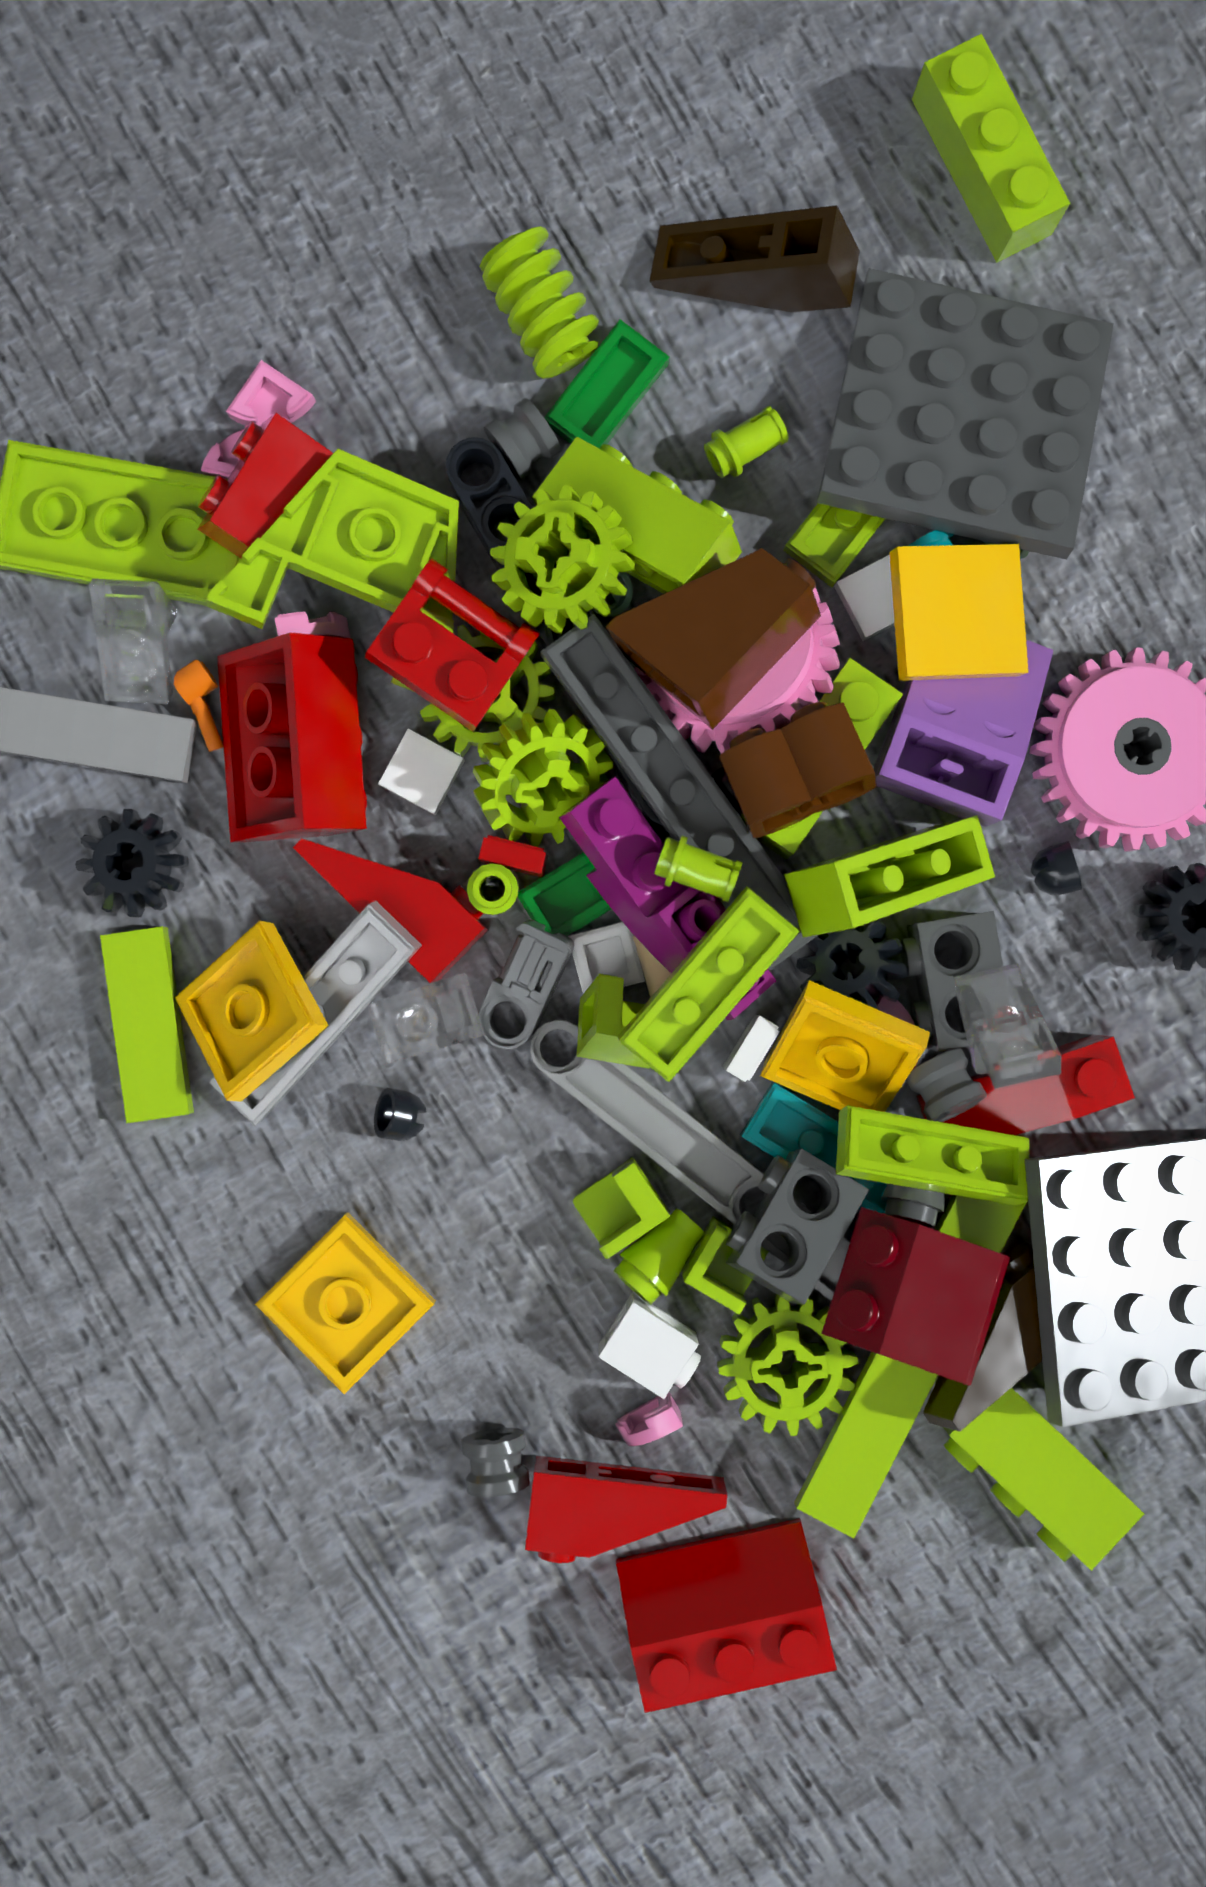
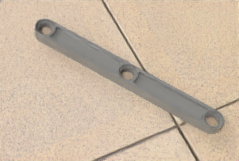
M556 1019L546 1022L536 1030L531 1040L530 1053L535 1065L545 1075L733 1224H736L741 1216L739 1201L748 1189L759 1186L764 1175L762 1171L628 1065L577 1057V1054L574 1060L564 1066H554L548 1063L541 1052V1042L544 1036L556 1029L565 1030L571 1033L577 1042L578 1026L568 1020ZM793 1197L795 1204L800 1210L808 1214L812 1213L810 1209ZM770 1233L766 1236L761 1246L786 1264L789 1258V1246L786 1240L777 1233ZM844 1236L814 1287L831 1301L850 1245V1241Z

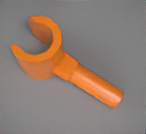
M193 660L177 671L174 676V686L184 701L191 707L208 751L212 752L224 746L210 707L203 697L218 688L219 685L202 661Z

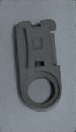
M527 920L517 926L516 930L524 933V935L517 936L500 976L492 981L479 1011L478 1025L481 1034L487 1042L500 1049L517 1048L535 1034L574 950V942L570 937L560 932L556 934L544 931L545 925L535 920ZM509 1001L521 1007L526 1017V1025L522 1033L507 1035L497 1028L494 1023L493 1013L498 1003Z

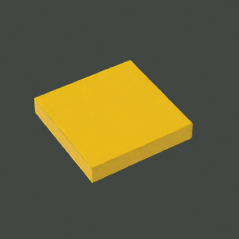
M1019 544L898 546L889 552L899 681L1018 677L1029 673Z
M260 920L175 997L226 1101H243L329 1026L274 923Z
M809 980L769 1052L760 1076L838 1110H842L849 1105L885 1112L925 1051L930 1032Z
M347 1212L255 1305L345 1394L435 1304L436 1300Z

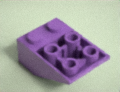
M1026 640L1029 673L1018 677L906 681L902 691L903 695L897 704L873 768L876 786L960 818L978 815L980 825L984 827L1001 821L1026 757L1053 650Z

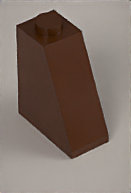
M761 548L616 616L606 628L618 648L630 662L713 730L821 617V613L813 593L816 583L811 575L793 559L787 558L781 563Z

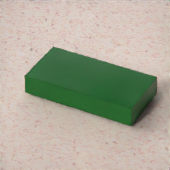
M619 319L545 415V420L552 431L569 444H572L576 437L597 448H600L602 444H608L669 365L670 356Z
M584 852L518 892V898L531 920L545 925L544 931L551 934L560 932L569 936L612 910L586 876L595 867Z

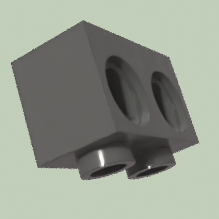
M994 911L907 925L909 938L901 939L900 941L903 946L901 958L902 963L905 964L908 970L907 977H916L919 1001L911 1002V1016L915 1026L930 1032L927 1048L943 1051L1015 1039ZM944 933H950L957 937L963 949L960 962L951 969H947L939 964L934 954L935 943ZM961 995L971 1003L973 1018L968 1027L957 1032L948 1025L945 1018V1009L952 998Z
M801 1148L789 1152L786 1159L777 1155L765 1171L758 1188L766 1194L754 1215L745 1211L734 1225L726 1241V1245L734 1250L726 1263L787 1301L805 1305L869 1189L847 1176L836 1175L835 1168ZM801 1177L813 1180L820 1189V1204L811 1214L800 1210L793 1199L794 1186ZM770 1233L781 1235L789 1246L788 1261L782 1268L776 1271L765 1265L760 1254L761 1244Z

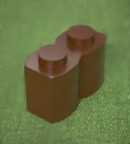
M815 702L804 706L791 716V723L782 729L766 732L764 728H755L745 731L730 741V749L719 755L753 839L785 829L814 813L847 803L877 787L874 769L844 702L828 706L826 702Z

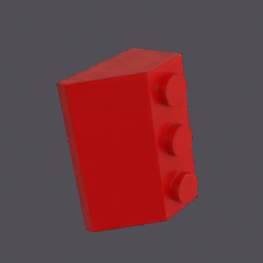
M289 632L217 656L230 843L323 837L367 829L365 811L367 796L363 783L362 731L359 726L357 699L358 670L355 664L353 639Z
M800 1518L616 1559L630 1649L645 1713L837 1670L824 1609Z

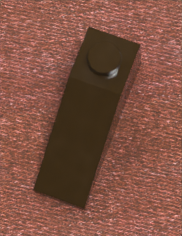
M837 205L660 225L649 281L656 289L791 313L849 308L852 302L860 250Z
M1029 1243L1017 1244L1002 1253L1010 1257L972 1384L969 1386L939 1375L923 1410V1414L929 1423L959 1432L962 1431L1042 1362L1033 1248Z

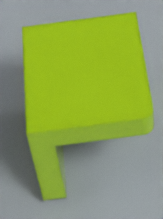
M599 973L580 997L577 1057L649 1069L650 1067L618 1041V1035L645 1004L623 1001L624 978Z
M633 1157L577 1194L573 1199V1205L598 1240L599 1250L605 1259H609L670 1217L667 1206Z
M712 1216L704 1230L705 1234L696 1243L681 1270L683 1280L686 1284L735 1313L741 1314L746 1305L743 1295L753 1279L726 1263L734 1250L726 1245L733 1227ZM761 1246L760 1254L764 1261L769 1251Z

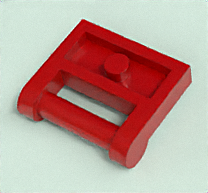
M431 558L366 651L365 658L474 732L540 633L525 623L518 627L445 576L448 569ZM430 598H433L502 646L505 651L495 663L424 614L422 610Z

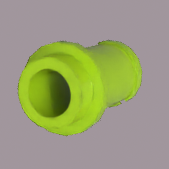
M769 405L762 409V412L725 433L720 429L711 433L712 440L704 444V451L711 467L720 478L729 474L737 477L743 473L742 466L778 445L787 443L789 437L780 415Z
M683 835L680 841L667 837L654 875L666 878L664 885L668 887L674 881L721 898L722 901L728 903L743 862L733 861L686 844L688 837Z
M491 863L479 867L472 873L468 880L467 893L469 901L475 909L484 914L497 915L506 912L513 906L518 897L519 887L516 877L509 869L502 865ZM501 880L505 886L503 896L497 901H487L483 896L486 885L490 881Z

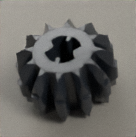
M124 809L120 816L119 825L111 817L102 816L99 818L98 826L103 838L100 839L90 835H84L80 838L81 844L84 847L94 850L92 859L82 858L75 863L78 871L95 874L83 887L85 894L97 896L104 893L102 898V909L104 911L116 913L124 904L127 915L134 918L142 917L145 910V902L154 910L161 911L165 909L167 902L161 888L164 887L168 890L181 892L184 883L180 879L170 876L172 868H184L189 865L187 856L169 854L182 840L181 835L174 830L161 833L163 818L153 813L149 814L141 822V818L136 810ZM134 854L143 856V867L134 868L132 873L123 871V860L132 859Z
M1202 863L1190 864L1185 873L1178 866L1167 867L1163 869V883L1153 880L1146 882L1143 886L1145 895L1153 904L1136 905L1133 913L1139 918H1149L1150 926L1140 929L1136 933V937L1141 942L1158 940L1151 954V958L1156 962H1164L1173 957L1175 969L1178 971H1190L1195 962L1202 968H1206V866ZM1194 906L1198 914L1191 916L1192 919H1198L1196 928L1186 929L1182 921L1189 919V917L1181 915L1183 907Z
M880 920L870 923L865 930L864 925L852 929L830 932L824 941L815 937L806 945L816 953V956H804L797 959L796 967L799 971L811 975L801 984L800 988L803 992L810 980L880 1010L874 1001L879 995L892 1002H896L900 997L897 989L888 983L887 980H899L907 977L908 970L905 964L893 960L903 951V946L898 938L884 940L887 928ZM856 956H859L858 959L864 966V971L857 978L848 973V980H845L846 976L839 969L840 965L848 958L855 964Z

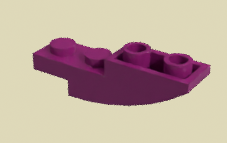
M613 777L596 788L559 818L595 867L586 875L631 933L672 973L726 909L716 896L674 881L668 887L664 885L666 878L654 875L664 844L618 779ZM768 969L725 1017L727 1021L735 1019L776 982V979Z

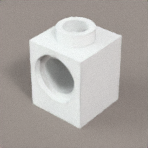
M633 1291L598 1346L599 1358L663 1399L673 1384L680 1389L687 1384L701 1359V1355L695 1352L699 1345L696 1332L653 1304L649 1305Z

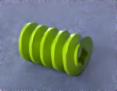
M538 226L504 239L482 258L479 267L481 271H484L482 277L486 288L496 293L495 301L498 309L505 314H509L507 321L512 333L522 336L520 340L522 351L529 357H535L532 363L534 372L538 377L546 379L571 370L594 353L598 348V342L589 341L587 336L598 326L599 320L593 314L576 319L575 314L585 305L586 297L580 292L563 296L562 293L572 284L574 277L571 271L567 270L551 275L550 271L560 262L561 254L555 248L541 252L537 251L544 245L549 235L545 227Z

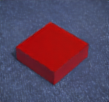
M488 835L487 838H483L478 859L484 864H499L509 870L542 878L544 877L548 855L544 848Z

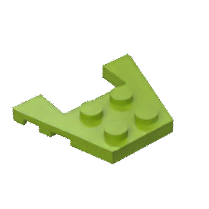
M337 449L287 504L283 514L261 538H257L244 552L242 559L223 580L220 579L210 590L206 599L207 607L263 629L284 575L288 569H291L394 613L431 558L448 569L445 576L454 582L456 581L459 501L341 449ZM430 598L422 612L453 633V612L433 598ZM392 677L391 683L408 689L410 691H413L407 686H405L403 683Z

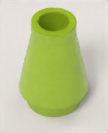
M676 1208L669 1218L619 1254L622 1261L613 1272L649 1305H652L660 1295L668 1296L696 1243L705 1233L691 1218Z

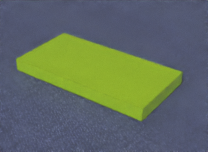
M8 440L0 481V569L207 606L206 599L210 590L220 579L223 580L231 572L241 558L197 530L207 514L198 505L216 478L215 476Z

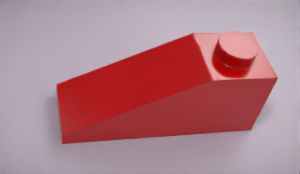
M301 838L293 846L359 914L368 904L377 901L422 944L421 948L408 962L429 983H437L488 931L478 920L484 913L475 909L469 901L467 891L461 885H458L451 893L438 882Z
M1090 1035L971 1076V1080L981 1083L987 1096L974 1107L943 1123L1018 1135L1074 1120L1135 1099L1114 1036ZM918 1094L916 1098L923 1118L927 1120L923 1113L926 1103L921 1094Z
M536 1455L525 1550L538 1552V1557L548 1562L571 1563L576 1560V1556L590 1558L722 1510L727 1506L728 1497L724 1477Z

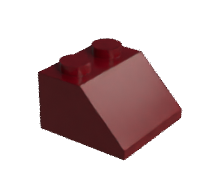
M861 1207L821 1334L971 1386L1010 1257L926 1226Z

